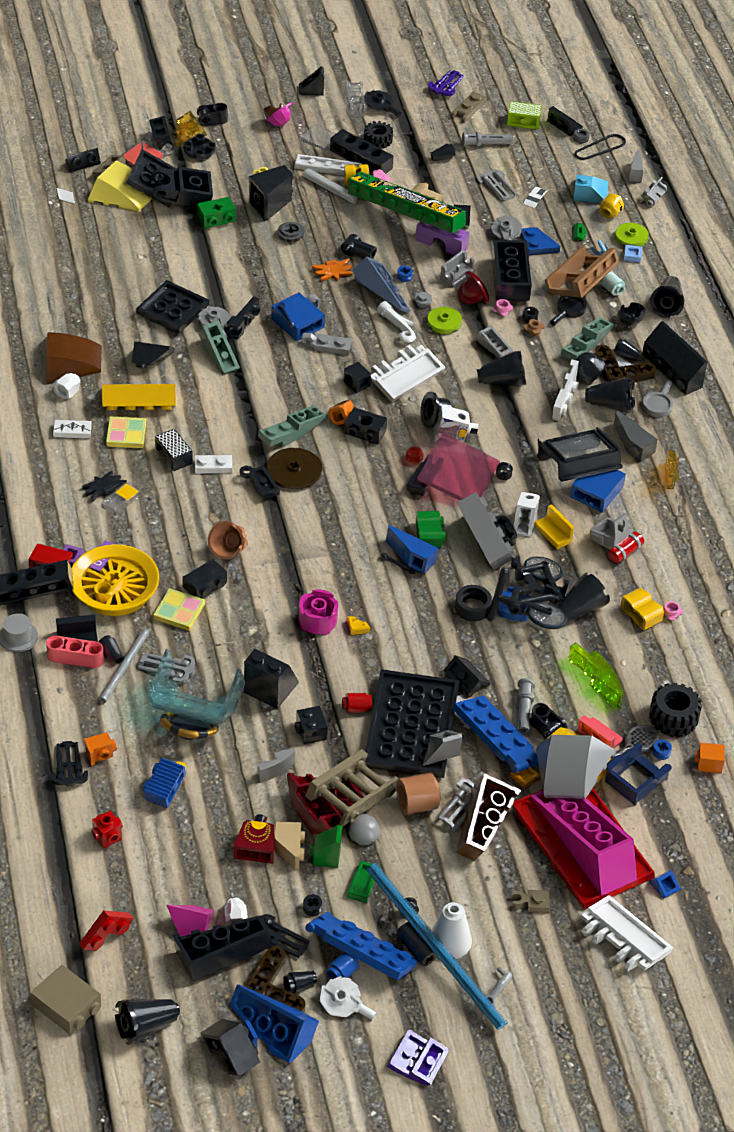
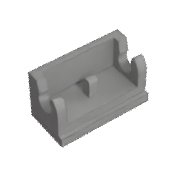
M462 250L441 266L440 280L454 288L467 278L464 274L466 271L475 272L474 258L471 257L468 261L467 252Z

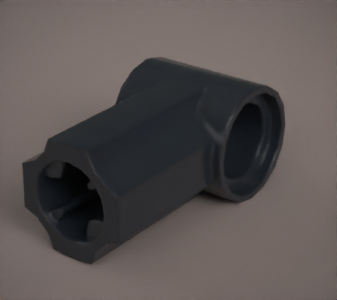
M350 234L340 247L341 251L347 256L356 254L364 258L374 259L377 252V247L363 242L356 234Z

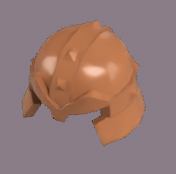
M221 521L210 530L208 546L217 558L231 559L241 553L248 545L247 535L243 527L229 521Z

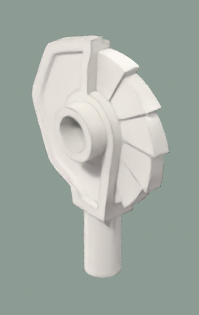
M340 976L329 980L326 986L322 985L320 1002L329 1015L348 1017L354 1012H359L371 1020L374 1019L376 1012L363 1005L359 998L361 997L358 989L359 986L351 981L352 979Z

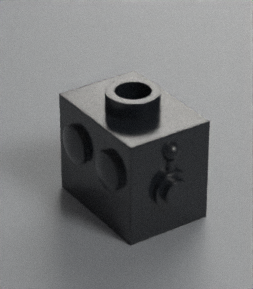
M320 706L296 711L295 730L297 734H300L303 744L327 740L328 726Z

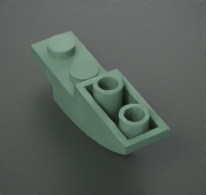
M314 405L288 414L284 422L259 430L258 437L269 446L279 444L281 447L286 446L310 432L326 417V414Z

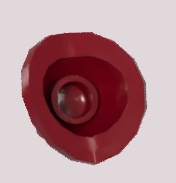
M466 271L464 274L467 279L459 288V299L468 304L483 300L486 305L489 301V294L484 283L474 273Z

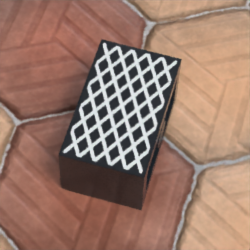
M175 429L155 436V449L157 451L164 449L171 458V469L173 471L193 464V451Z

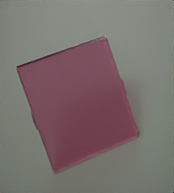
M442 433L435 448L428 455L427 462L417 480L457 500H462L477 492L479 497H482L484 491L490 486L491 478L500 460Z

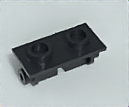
M98 148L68 155L67 159H65V164L69 165L70 172L101 164Z

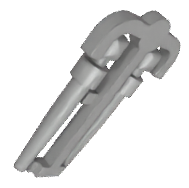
M498 169L486 170L477 176L479 184L485 182L502 200L507 201L517 196V193L505 180V173ZM501 185H504L512 194L509 195Z
M145 653L140 660L138 669L166 676L172 679L173 683L182 684L188 680L189 676L194 674L195 659L192 656L185 655L184 660L181 661L178 658L173 659ZM144 663L150 665L163 667L164 669L160 670L156 668L145 667L143 665ZM168 669L184 672V676L183 673H175L174 671H170Z
M461 779L456 784V787L460 790H458L454 795L455 797L438 817L453 832L465 820L468 808L466 804L470 801L474 783L469 779ZM471 788V793H470L469 796L462 802V801H461L462 798L465 796V794L468 793L469 789ZM456 803L459 805L449 819L444 817ZM464 809L466 812L454 825L453 819Z

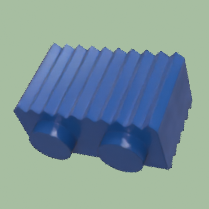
M161 758L159 763H155L150 780L145 781L143 792L147 801L168 808L186 775V771L183 765Z

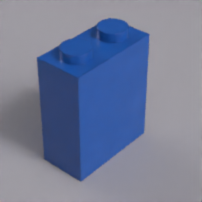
M300 292L271 307V319L296 341L302 339L303 333L313 334L325 327V314ZM280 302L285 303V309L291 321L295 323L294 328L288 327V321L283 311L278 308Z
M613 470L577 478L572 484L570 498L603 513L624 487L626 473Z

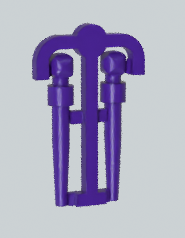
M449 70L435 84L430 81L428 89L437 95L452 96L455 94V87L464 75L458 71ZM456 76H459L453 84L450 83Z

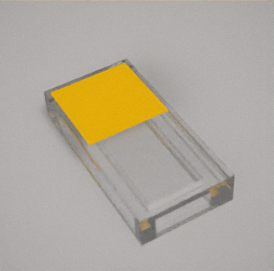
M126 482L101 502V507L116 516L140 497L141 492Z

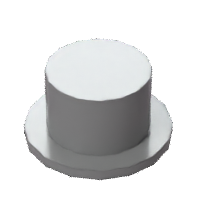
M12 614L5 619L4 627L0 630V644L3 648L11 652H24L36 644L38 632L31 625L29 617L24 614Z

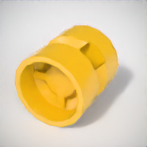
M359 164L358 167H355V165H345V186H348V178L359 172L369 174L368 164Z

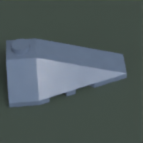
M366 257L352 270L356 275L354 278L359 284L365 285L399 310L406 313L410 312L404 298L397 293L399 289L392 283L394 279L384 264Z

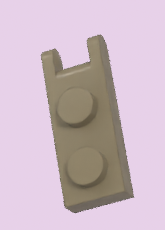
M473 91L452 111L451 117L455 118L457 115L462 116V121L466 122L486 103L487 97Z

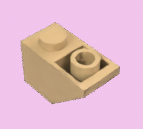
M276 822L275 852L294 869H299V861H304V848H300V844L305 842V831H301L300 822Z

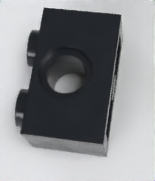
M355 407L345 421V434L378 445L387 431V417Z

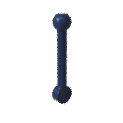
M280 302L278 308L283 311L288 321V327L294 328L295 323L291 321L285 309V303Z

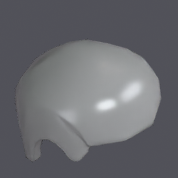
M360 814L354 822H350L347 830L351 840L360 845H369L375 842L380 835V827L377 820L368 814Z

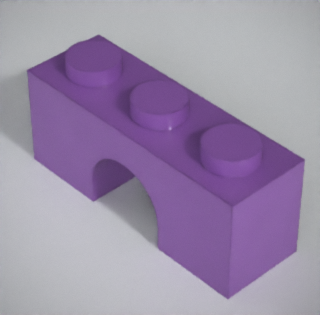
M419 221L416 228V241L431 246L439 238L445 243L446 252L457 255L462 250L466 251L468 249L470 232L459 229L454 233H450Z

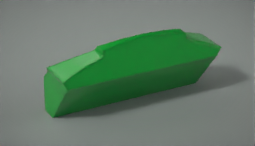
M582 223L574 224L573 239L584 241L587 235L586 227Z

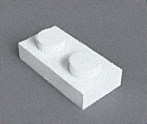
M195 455V474L232 473V455Z

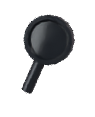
M561 296L557 304L559 313L550 320V324L555 326L565 316L577 318L584 315L587 307L586 300L583 297Z

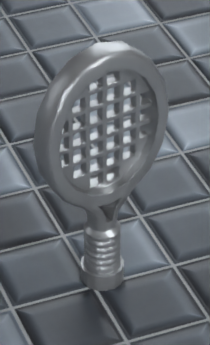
M638 725L631 728L625 737V747L616 751L615 756L625 755L640 741L642 742L641 744H645L642 745L641 753L652 750L654 743L659 740V732L656 728L649 725Z

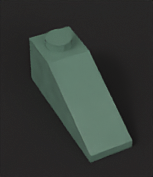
M219 321L202 326L198 333L205 350L222 374L238 370L240 367Z

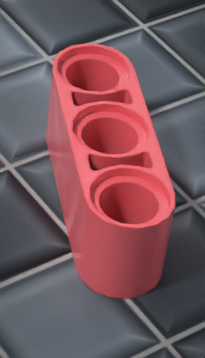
M51 636L46 641L47 658L52 662L89 668H98L104 663L103 646L99 642L62 636Z

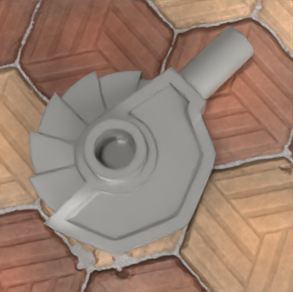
M512 216L499 217L492 223L491 231L494 237L496 236L500 240H514L520 236L522 224L517 218Z
M208 307L202 309L198 317L202 326L219 321L224 331V328L228 326L226 323L230 319V314L220 307Z

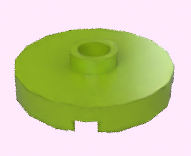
M623 223L616 229L615 239L619 244H624V247L626 245L642 247L648 242L649 232L640 224Z
M438 307L429 312L427 324L436 333L451 334L452 331H458L462 326V316L453 308Z

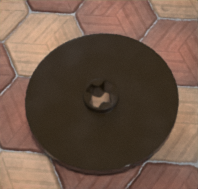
M285 448L277 451L269 458L267 471L278 486L287 489H303L312 486L319 480L322 474V463L311 451L302 448Z

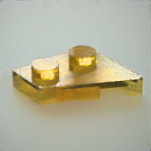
M667 450L665 461L667 489H674L675 482L679 481V462L675 450Z

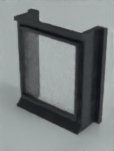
M596 427V430H588L545 441L538 439V459L551 457L558 464V479L561 482L623 468L621 464V448L599 427Z

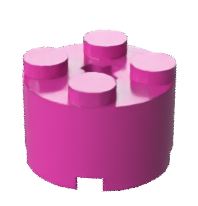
M322 589L312 590V593L303 594L299 601L300 628L313 634H330L331 630L337 625L338 601L334 598V595Z

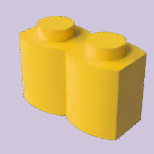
M640 587L622 596L621 608L642 630L662 622L664 616L663 607L652 600L650 593Z

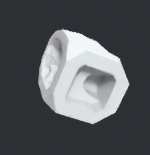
M65 374L53 384L55 394L64 399L73 397L79 391L80 379L76 374Z
M230 898L225 903V926L232 925L233 921L247 918L246 905L239 898Z

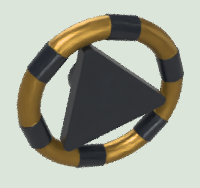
M172 709L164 712L160 717V723L166 730L186 740L209 738L219 731V724L214 718L196 710ZM171 717H176V718L170 720V723H169V721H168L169 718H171Z

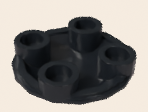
M198 133L195 137L184 141L183 149L192 158L206 159L215 153L216 144L204 137L203 134Z

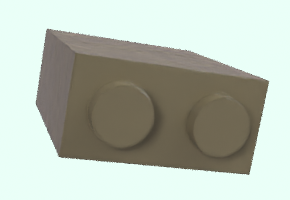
M62 964L30 992L32 1006L70 1035L76 1029L82 1028L85 1021L91 1015L97 1014L101 1008V994Z

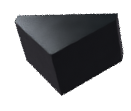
M320 66L298 84L300 95L324 96V67Z

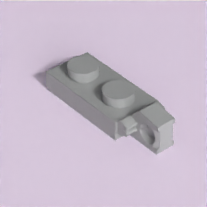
M303 333L302 345L314 348V351L349 355L352 344L351 338Z

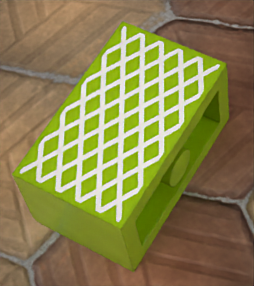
M510 101L507 126L539 130L542 105Z

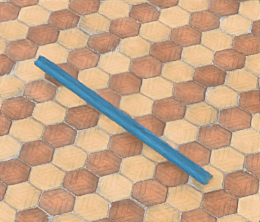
M373 863L366 871H368L374 881L395 904L494 1027L499 1030L508 1024L504 1020L505 1018H502L503 1016L499 1014L500 1012H497L498 1009L495 1010L496 1007L492 1006L493 1003L490 1004L491 1001L488 1002V997L486 995L483 996L484 993L481 994L483 991L477 987L478 985L472 981L473 979H470L471 977L467 975L468 973H465L466 971L462 969L463 967H460L461 965L457 963L458 961H455L456 959L452 957L453 955H450L451 953L447 951L448 949H445L446 947L442 945L443 943L439 941L440 939H437L438 937L434 935L435 933H432L433 931L424 923L425 921L421 919L422 917L416 913L417 911L413 909L407 899L405 900L402 893L398 892L399 890L395 888L396 886L392 884L393 882L389 880L383 870L381 871V868L376 865L377 863Z

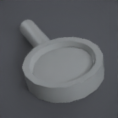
M670 380L665 382L661 392H651L644 397L642 408L648 415L660 418L668 416L672 412L673 401L667 395L672 385Z

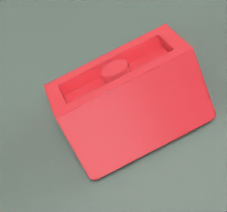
M583 715L579 719L577 732L580 735L593 736L613 749L622 743L623 738L596 718L591 717L589 719Z

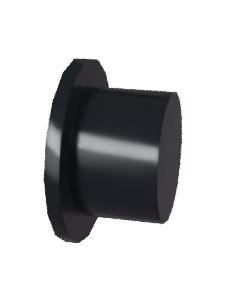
M433 391L427 392L424 395L420 416L425 427L430 428L434 426L438 419L441 405L451 407L449 399L438 398Z

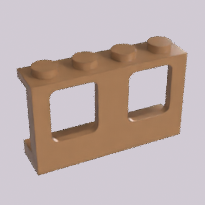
M581 246L545 279L548 294L582 298L619 263L615 248H609L599 256L587 255L585 246ZM591 264L585 271H578L583 265ZM567 281H572L574 289L559 287Z

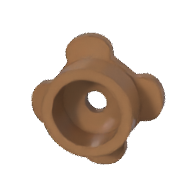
M531 319L528 324L524 325V329L531 336H538L541 333V329L545 328L543 323L535 319Z

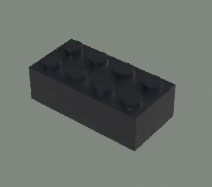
M493 240L491 256L495 299L530 301L532 282L527 240Z

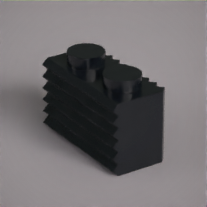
M213 558L182 577V587L192 596L201 599L203 597L206 598L212 591L214 592L218 588L220 589L227 583V570Z

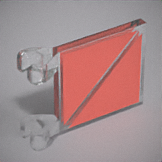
M148 132L141 141L120 156H124L125 163L133 167L142 149L159 159H163L173 154L171 150L173 146L167 143L161 151L151 145L154 143L153 134Z

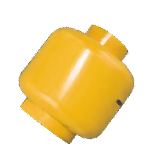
M613 193L608 194L599 204L600 212L606 218H615L624 208L621 196Z

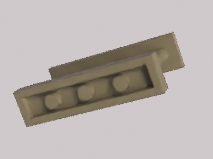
M362 749L311 781L305 795L310 801L317 797H324L343 813L339 823L342 827L349 822H354L360 814L386 797L390 798L397 789L395 787L398 780L396 776L385 782L366 766L365 760L368 754ZM361 772L379 788L373 790L355 776L354 773ZM343 780L350 781L366 796L361 799L341 782ZM336 788L354 804L348 807L328 790Z

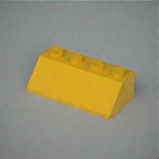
M102 384V406L106 407V410H117V407H125V410H136V407L143 406V410H154V406H161V410H172V406H176L175 384Z

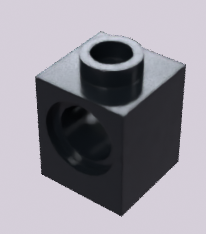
M356 362L344 368L343 382L357 394L371 387V373L359 362Z

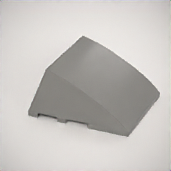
M551 735L536 748L544 797L585 799L596 784L600 772L606 769L609 759L615 756L616 750L593 736Z

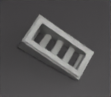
M637 149L630 168L629 182L632 183L642 182L643 162L640 149Z
M492 325L478 332L476 340L496 357L501 358L513 352V349Z

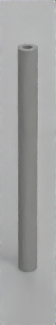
M142 629L101 694L100 702L106 703L147 638L149 634L147 629Z

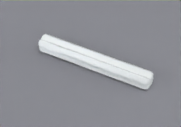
M309 168L304 170L303 176L350 203L357 201V197L348 194L346 188Z

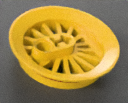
M112 544L96 547L81 555L72 566L73 593L86 607L101 615L122 616L138 610L152 597L159 584V571L153 559L145 552L131 546ZM109 558L104 567H109V572L104 567L98 572L95 571L96 569L89 567L99 560ZM120 597L125 602V604H121ZM116 598L117 605H111Z

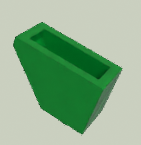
M341 825L316 835L315 844H311L310 847L313 865L338 868L341 852Z

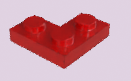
M103 910L79 945L83 950L97 951L103 946L104 940L109 934L123 935L129 929L134 917L127 912Z

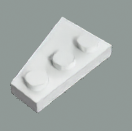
M571 360L569 373H566L563 388L560 389L554 405L552 420L559 421L561 416L566 414L567 403L570 404L572 401V392H576L578 387L576 376L579 361Z

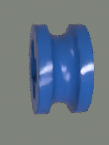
M400 266L397 269V279L402 282L410 281L412 279V268Z
M663 739L656 741L653 748L655 758L660 760L668 759L672 750L671 743Z

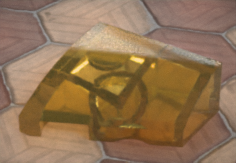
M191 111L176 119L177 140H175L177 146H182L184 141L195 137L198 133L203 134L204 137L207 136L205 130Z

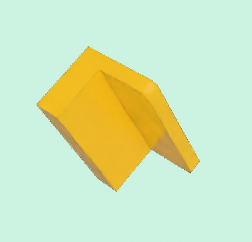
M552 504L549 505L547 516L535 521L534 527L556 549H559L572 542L574 526Z

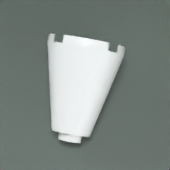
M455 902L446 904L431 931L435 933L434 935L438 937L437 939H440L439 941L443 943L442 945L446 947L445 949H448L447 951L451 953L450 955H453L452 957H455V959H459L471 949L472 936L463 906Z

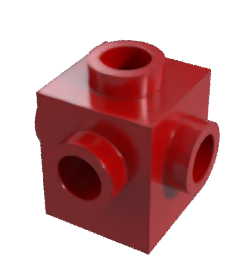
M110 810L92 819L91 833L104 849L122 840L121 828H123V824L118 816L115 817Z

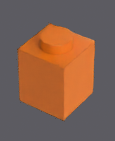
M700 742L699 750H695L694 762H697V771L722 774L725 761V745Z

